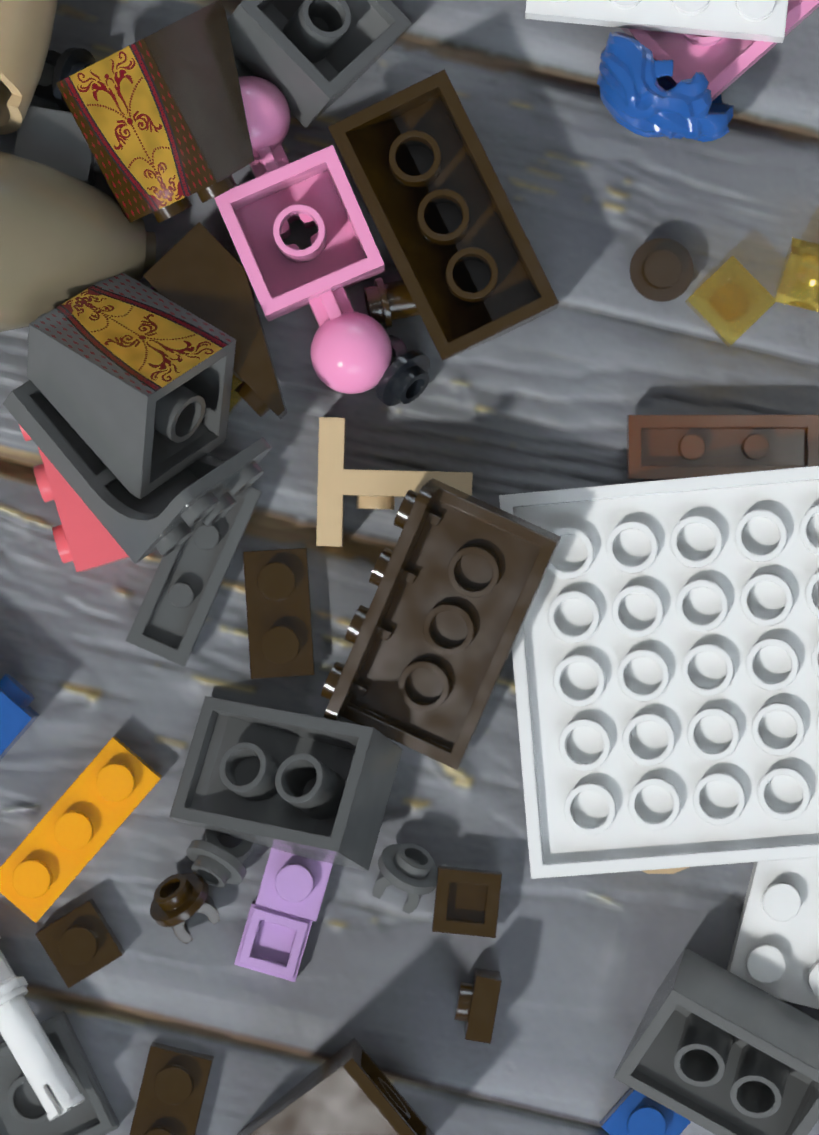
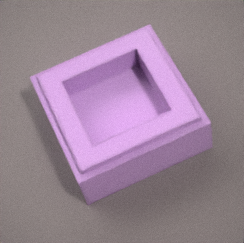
M252 901L234 965L295 982L313 921L256 905V902Z

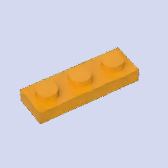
M116 736L112 737L0 867V893L32 921L37 923L161 780L162 776Z

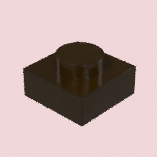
M438 866L432 932L496 938L502 873L498 871Z
M92 898L35 934L68 988L125 953Z
M475 968L472 984L460 983L454 1020L465 1022L464 1034L466 1040L491 1044L502 983L501 975L498 971Z

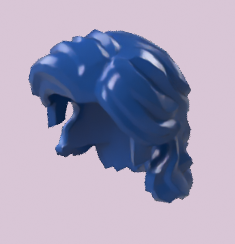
M610 32L606 47L602 50L600 56V73L597 84L600 88L602 103L617 123L631 132L644 137H668L669 139H682L684 137L701 142L714 141L730 132L729 123L734 116V105L723 103L721 94L712 101L711 90L707 89L709 82L703 72H696L691 79L681 80L674 87L665 77L673 76V60H654L652 51L633 36L622 32Z

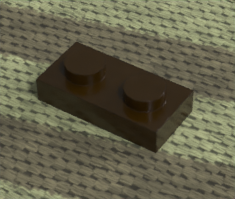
M307 548L243 552L251 679L315 675Z
M152 1042L129 1135H195L214 1056Z

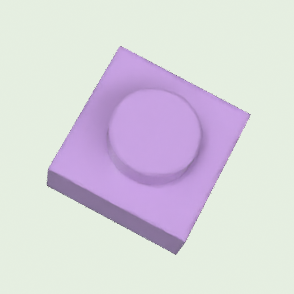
M271 848L255 904L316 922L333 864Z

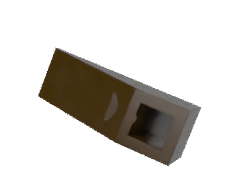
M198 222L143 276L154 287L153 290L236 339L233 370L243 382L235 391L260 417L271 409L282 419L287 414V409L248 275L237 260Z

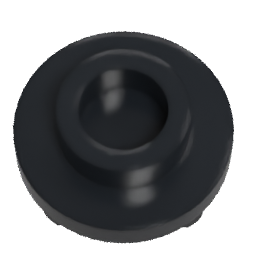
M69 48L62 54L54 50H48L45 63L55 66L52 84L49 86L37 85L34 95L56 103L64 111L71 112L56 83L96 63L95 58L88 50L82 48Z
M389 335L392 345V356L395 357V360L387 368L378 385L375 386L377 387L376 394L387 406H394L401 402L407 404L418 398L427 387L430 359L420 350L407 351L401 339Z

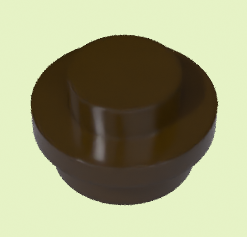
M655 238L645 242L636 250L630 262L629 273L634 288L644 298L654 302H668L678 298L687 290L693 278L694 266L689 252L679 242L668 238Z

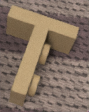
M319 417L316 546L343 547L344 496L356 497V509L394 510L395 498H404L409 490L419 493L420 489L432 478L472 496L473 472L345 469L346 419Z

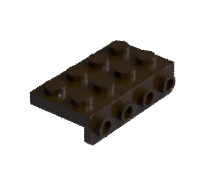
M432 478L420 489L419 493L409 490L405 495L394 520V525L403 529L394 551L385 547L374 566L369 583L378 586V589L369 608L360 605L345 635V640L354 644L345 665L336 662L332 667L323 686L321 697L330 700L324 713V718L338 721L342 716L359 725L373 727L387 738L457 770L462 764L561 536Z

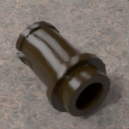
M377 278L374 280V286L363 288L368 316L374 318L379 323H383L385 329L392 327L393 320L420 315L403 280L384 283L382 278Z

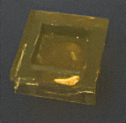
M792 238L776 285L775 302L819 312L818 243Z
M733 255L685 301L728 347L739 339L777 302Z

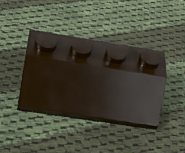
M445 69L328 126L442 361L498 338L557 309L559 305L558 299Z

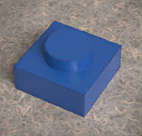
M630 1088L599 1123L610 1135H680L691 1121Z

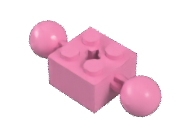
M256 76L238 77L254 162L250 163L249 166L255 179L215 197L216 204L268 322L310 305L319 325L310 349L311 362L316 375L326 386L341 393L357 394L368 391L378 385L385 371L391 365L392 345L386 330L377 320L366 314L354 312L345 289L385 272V264L334 146L331 145L290 163L282 145L288 133L291 118L285 96L277 86L266 79ZM296 220H301L305 228L316 226L318 232L310 237L311 246L300 250L296 244L285 245L283 239L291 235L289 224Z

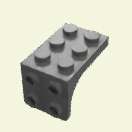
M31 380L11 391L3 403L135 564L155 550H158L163 557L169 555L194 533L190 528L191 526L202 520L209 527L226 515L237 504L233 497L245 491L264 473L258 463L272 448L262 437L227 461L219 460L206 454L145 497L139 499L124 487Z

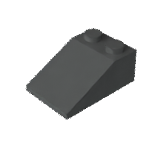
M205 696L169 817L179 822L309 859L369 871L403 749L373 727Z

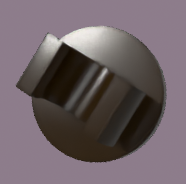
M194 873L174 874L162 881L154 892V899L150 906L151 917L162 927H172L175 936L183 943L188 944L193 940L185 921L195 913L205 914L214 925L220 921L216 906L208 895L209 886L202 876H196Z

